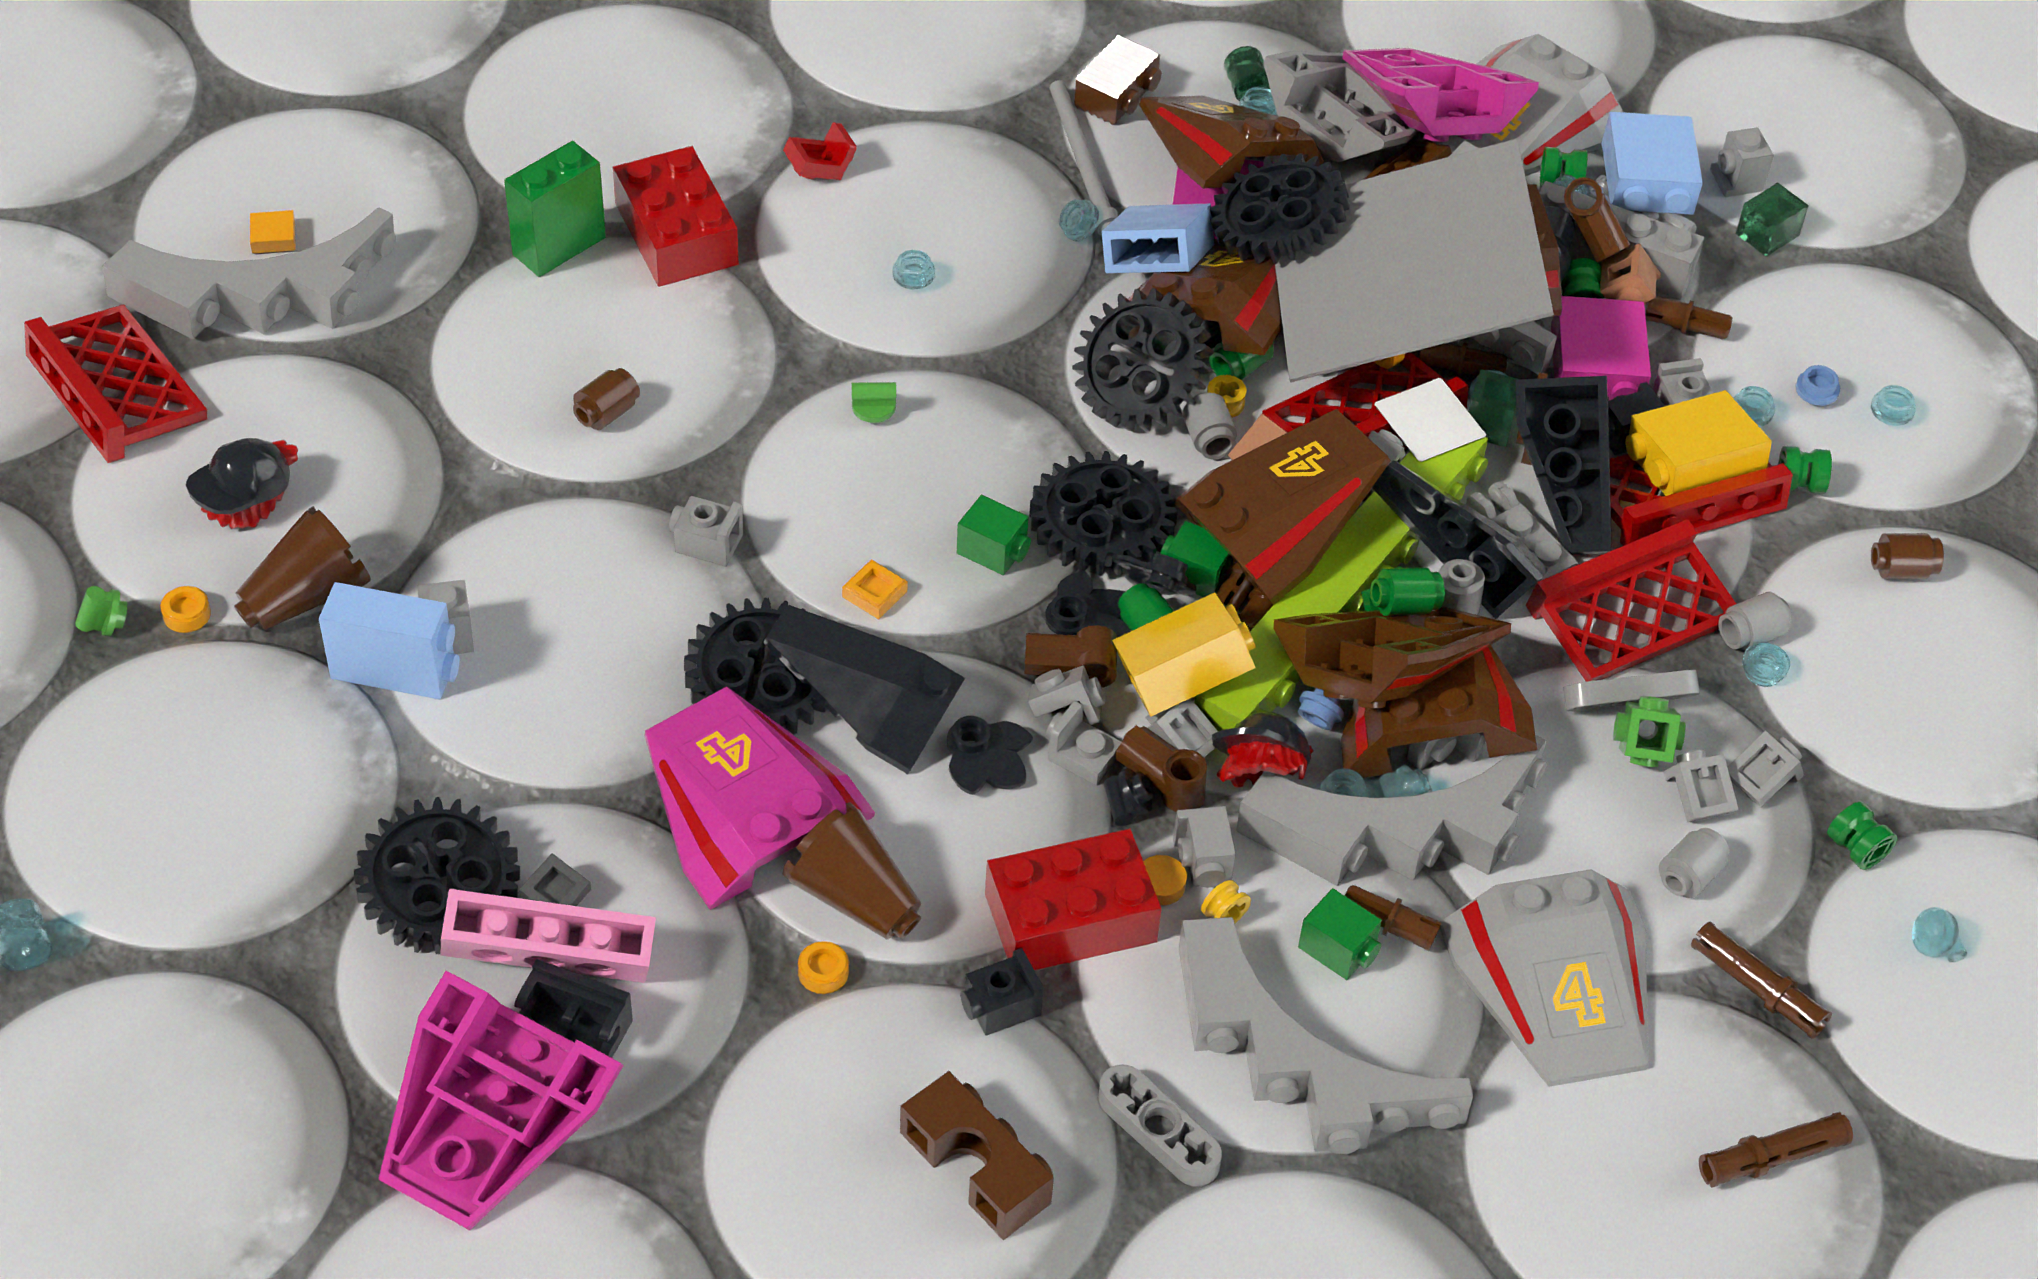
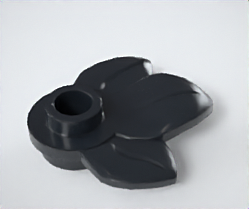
M1154 553L1150 562L1137 560L1126 555H1113L1111 558L1114 563L1128 569L1125 578L1133 585L1145 583L1150 588H1156L1159 592L1163 590L1175 591L1188 596L1194 595L1197 587L1188 581L1189 578L1186 576L1188 565L1173 557Z
M1084 570L1066 576L1058 584L1057 596L1046 608V625L1052 632L1061 635H1077L1082 628L1088 626H1105L1113 630L1118 638L1131 631L1125 622L1121 620V610L1118 607L1119 599L1125 591L1093 589L1092 580Z
M964 716L958 719L947 734V747L952 754L949 763L951 778L961 790L971 795L978 793L986 782L993 787L1001 789H1013L1023 786L1026 783V769L1017 752L1026 748L1032 742L1033 736L1020 725L1010 721L988 724L984 719L977 716Z

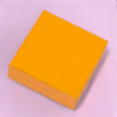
M293 210L250 213V245L252 254L296 250Z
M871 559L842 587V597L875 618L880 619L907 593L908 581Z

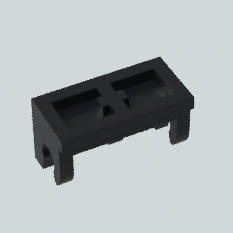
M536 959L532 971L519 991L514 1003V1007L521 1009L519 1014L574 1043L576 1040H579L611 1058L614 1056L633 1022L629 992Z

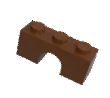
M947 1071L900 1106V1133L933 1168L947 1158L957 1154L975 1156L985 1164L982 1169L970 1177L968 1204L1002 1240H1005L1051 1205L1054 1176L1049 1164L1039 1154H1031L1018 1141L1015 1130L1005 1119H996L984 1107L981 1096L969 1083L965 1082L962 1084L950 1071Z

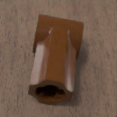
M1581 177L1568 184L1564 194L1566 207L1570 210L1597 263L1631 246L1604 194L1603 188L1598 182L1591 178ZM1581 185L1592 186L1597 195L1594 205L1586 210L1577 208L1572 199L1575 189Z
M1099 625L1082 628L1077 635L1026 633L1024 674L1042 675L1056 669L1064 673L1084 665L1089 679L1096 677L1102 688L1110 686L1117 677V650L1112 641L1117 638V634L1113 630Z
M1135 725L1125 734L1123 741L1116 749V760L1127 768L1132 769L1136 774L1142 772L1149 779L1152 786L1162 792L1163 802L1170 810L1177 812V810L1201 808L1206 795L1207 764L1205 758L1200 753L1188 749L1178 750L1145 726L1138 727Z

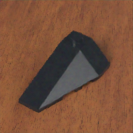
M1607 376L1516 380L1517 427L1562 546L1571 555L1605 554L1612 551L1609 391Z
M1395 460L1385 468L1372 487L1443 564L1451 560L1463 559L1477 564L1482 569L1485 581L1481 605L1495 619L1549 571L1538 559L1537 555L1527 548L1517 536Z
M791 605L786 606L764 641L770 650L802 683H810L827 701L825 707L835 718L840 715L858 733L855 739L867 751L906 774L910 773L965 680V677L924 653Z

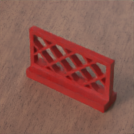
M124 304L52 326H48L42 317L24 322L27 358L107 463L125 458V446L207 420V408ZM121 322L125 328L123 334L102 330V327ZM74 336L85 340L82 346L63 343L61 339ZM95 341L116 346L113 353L91 349ZM125 348L144 352L146 356L143 360L122 356ZM84 361L106 365L102 373L85 370L81 367ZM115 368L137 372L133 380L112 376ZM147 374L165 378L167 382L162 387L144 383L143 380ZM106 387L124 391L126 394L123 400L103 396L102 392ZM136 394L158 399L154 407L132 402ZM167 401L186 405L188 409L174 412L165 410L164 407ZM126 414L148 419L147 422L130 428L123 421Z
M1408 352L1405 353L1404 359L1397 364H1402L1410 373L1385 371L1387 370L1386 368L1380 367L1374 361L1365 363L1263 410L1262 414L1284 431L1289 432L1311 422L1313 417L1319 418L1337 409L1349 421H1360L1355 426L1367 437H1369L1372 431L1379 433L1383 429L1394 434L1402 441L1375 406V402L1401 393L1382 390L1383 384L1407 386L1406 390L1441 378L1466 410L1468 385L1459 377L1446 381L1415 355ZM1359 382L1376 384L1375 390L1351 388V386ZM1323 399L1341 400L1340 406L1316 404ZM1347 402L1372 403L1371 409L1347 407ZM1289 415L1306 417L1304 423L1286 422L1283 418ZM1403 442V446H1402V447H1403L1404 450H1405V449H1407L1408 447H1407L1406 444Z
M1626 454L1610 459V477L1621 479L1619 486L1611 484V518L1621 529L1620 543L1622 546L1686 519L1690 521L1697 533H1702L1787 509L1793 473L1784 463L1772 466L1768 461L1767 468L1663 497L1658 495L1660 488L1652 484L1648 474L1645 471L1637 470L1636 468L1641 466ZM1629 482L1653 488L1650 493L1627 488ZM1622 500L1634 503L1635 505L1624 507L1623 509L1619 503Z
M1686 519L1538 581L1525 606L1535 620L1541 617L1544 618L1584 680L1588 682L1603 680L1718 630L1720 616L1726 614L1727 609L1737 603L1693 542L1698 533L1690 521ZM1687 559L1697 573L1696 582L1671 574L1673 565ZM1644 577L1662 583L1659 597L1634 590L1636 580ZM1668 586L1693 593L1690 607L1688 608L1665 600ZM1607 593L1624 599L1621 614L1596 606L1598 596ZM1702 596L1716 601L1724 613L1713 616L1698 611L1699 597ZM1631 602L1655 609L1652 624L1628 616ZM1569 609L1586 615L1583 630L1566 625L1558 613ZM1662 612L1686 619L1685 629L1675 632L1660 627ZM1593 618L1618 625L1615 639L1612 640L1590 633ZM1624 628L1649 635L1647 646L1639 649L1621 643ZM1586 644L1610 651L1609 662L1595 668L1585 654Z

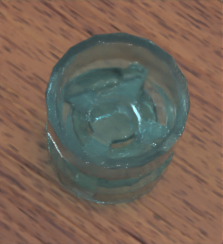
M14 899L0 905V961L9 970L23 971L35 968L47 961L52 954L53 947L47 931L42 929L44 918L38 903L33 900Z

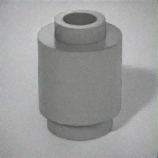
M1200 393L1195 395L1196 404L1191 405L1187 403L1182 412L1196 450L1208 459L1223 458L1236 446L1235 440L1237 437V431L1223 397L1216 393Z
M1463 559L1446 562L1438 571L1443 578L1445 587L1442 607L1478 615L1481 608L1485 581L1482 569L1477 564Z
M1765 592L1729 607L1726 614L1721 615L1719 618V631L1724 642L1730 648L1748 650L1785 635L1790 627L1791 610L1783 598L1778 597L1773 592Z
M1701 828L1698 831L1689 832L1659 864V873L1664 886L1671 893L1685 898L1698 896L1726 866L1729 846L1725 839L1712 829Z

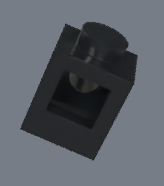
M1648 382L1639 384L1638 391L1635 393L1620 395L1609 400L1610 450L1615 456L1627 452L1626 437L1630 431L1631 415L1665 406Z
M1023 948L1013 951L1011 958L966 973L965 990L960 992V998L970 1020L977 1019L985 1036L1041 1016L1044 987Z

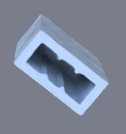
M1609 112L1602 139V150L1610 204L1629 211L1694 215L1703 181L1692 117Z
M1211 203L1127 207L1101 231L1105 273L1190 271L1214 246V233L1210 219H1212L1210 212Z
M334 583L319 616L330 678L441 700L447 683L455 681L460 663L459 655L454 654L453 650L455 625L449 623L447 604L343 583Z

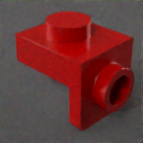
M833 122L824 140L789 137L783 151L799 176L807 179L841 180L854 157L857 147L842 123Z

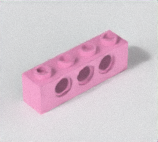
M449 889L441 936L440 956L532 968L536 959L581 975L645 983L650 964L656 917Z

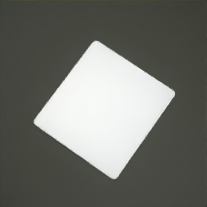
M1441 378L1375 402L1377 409L1418 461L1427 460L1486 436V433Z

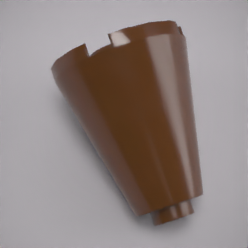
M312 506L302 514L235 592L240 601L234 605V608L250 628L258 624L263 630H266L325 604L335 582L363 587L371 581V578L360 559L355 563L351 562L353 559V555L349 550L351 546L339 530L320 510L316 511L315 507Z
M846 803V814L843 815L838 809H835L802 839L796 848L803 855L796 865L792 864L789 860L784 865L782 874L791 884L886 940L895 935L900 939L904 938L921 920V916L917 913L921 906L920 900L861 811L851 803Z

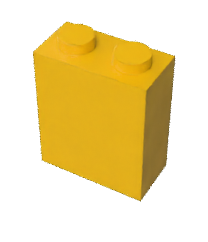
M1726 390L1631 415L1630 431L1626 437L1628 455L1648 474L1652 484L1659 487L1665 496L1767 468L1772 440Z
M1212 593L1112 640L1128 678L1150 717L1256 668L1249 653L1250 650L1256 648V645L1245 622H1241L1234 606L1230 604L1224 607L1216 593Z

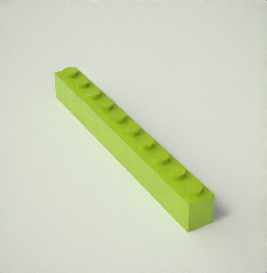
M1483 437L1424 461H1418L1413 453L1409 451L1400 464L1461 501L1466 486L1471 481L1474 483L1478 482L1487 468L1488 459L1484 456L1488 438ZM1375 491L1348 520L1311 574L1275 603L1250 631L1256 648L1250 650L1249 653L1256 668L1195 696L1194 703L1217 731L1235 728L1236 724L1254 713L1273 712L1277 706L1283 708L1291 699L1296 684L1301 678L1273 629L1274 619L1306 614L1365 611L1361 592L1371 588L1372 581L1377 578L1382 569L1397 568L1401 562L1407 564L1414 556L1420 539Z

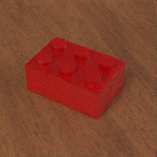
M693 146L612 167L615 204L658 287L739 265L737 226Z
M1131 828L987 860L985 896L1007 959L1013 956V951L1023 948L1033 969L1039 970L1156 943L1158 940L1162 908Z

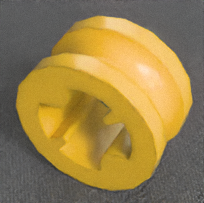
M1231 375L1214 377L1208 384L1207 393H1216L1223 397L1231 418L1243 412L1247 392L1243 381Z
M1227 880L1216 886L1207 895L1202 903L1201 911L1206 917H1233L1234 923H1236L1247 912L1251 904V898L1245 892L1238 893L1239 886L1233 880Z

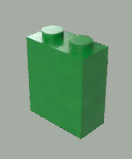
M573 140L504 179L512 255L538 277L543 276L606 238L600 162Z

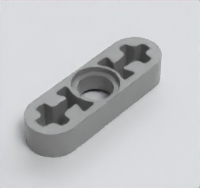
M1696 670L1588 681L1563 687L1567 711L1626 705V702L1639 703L1640 696L1674 700L1700 694Z
M1116 1065L1103 1073L1099 1085V1104L1103 1111L1184 1184L1195 1187L1205 1186L1217 1177L1222 1150L1214 1137L1138 1069L1129 1065ZM1114 1086L1119 1090H1124L1127 1087L1131 1088V1098L1125 1093L1119 1094L1117 1097L1113 1095ZM1135 1105L1139 1107L1136 1115H1134ZM1152 1116H1164L1173 1123L1174 1129L1167 1134L1157 1135L1146 1128L1145 1121ZM1182 1136H1185L1184 1146L1180 1143ZM1188 1153L1193 1157L1204 1154L1207 1156L1206 1164L1204 1165L1202 1162L1196 1161L1191 1165L1187 1162Z

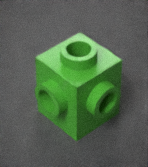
M1640 696L1639 703L1626 702L1625 713L1617 712L1613 730V741H1620L1619 749L1625 756H1630V763L1658 767L1659 761L1673 763L1675 750H1682L1686 724L1680 721L1681 715L1674 708H1668L1669 700L1651 696ZM1650 720L1655 724L1654 733L1647 737L1639 735L1640 723Z

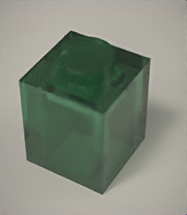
M1777 182L1744 203L1735 234L1767 257L1800 236L1809 205Z
M1481 369L1468 412L1486 433L1485 437L1488 438V443L1506 447L1516 418V380L1521 379Z

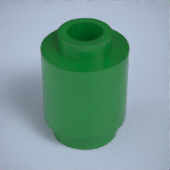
M1221 341L1215 346L1213 355L1209 357L1210 366L1216 376L1231 375L1243 380L1273 358L1274 342L1265 355L1224 351Z
M1426 567L1382 569L1377 578L1372 581L1370 595L1373 605L1378 607L1380 613L1384 616L1427 615L1432 610L1442 607L1445 587L1441 574L1439 572H1431Z
M1145 583L1136 584L1123 593L1118 602V607L1121 610L1120 617L1131 631L1174 612V609L1156 588H1150Z

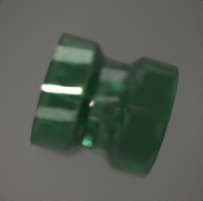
M1242 46L1229 53L1224 60V69L1228 79L1231 81V87L1236 99L1243 103H1256L1263 100L1269 95L1271 89L1260 50L1252 46Z

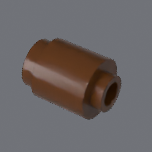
M625 369L607 370L574 394L573 412L582 425L602 430L635 405V399L640 396L639 386L634 377Z
M1883 533L1880 536L1879 542L1873 543L1871 548L1872 567L1874 570L1879 571L1883 579H1927L1931 574H1939L1943 567L1944 550L1940 538H1931L1928 533Z

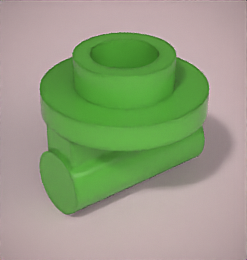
M852 382V411L856 417L865 422L878 423L889 419L896 410V382Z
M91 586L85 593L75 625L81 631L98 630L102 631V635L110 637L114 628H123L127 613V601L120 600L119 590L111 589L109 592H106L100 587Z

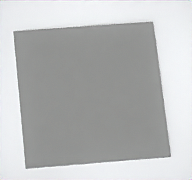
M1518 139L1346 184L1350 209L1344 211L1346 222L1336 223L1338 233H1325L1327 244L1320 245L1314 242L1310 245L1312 249L1311 254L1299 250L1296 251L1295 260L1291 261L1287 254L1281 255L1280 260L1275 264L1290 383L1554 315Z

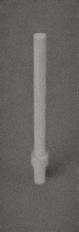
M1057 80L1051 83L1050 91L1095 211L1093 221L1098 234L1102 236L1101 231L1119 215L1116 209L1110 206L1066 85L1063 81Z

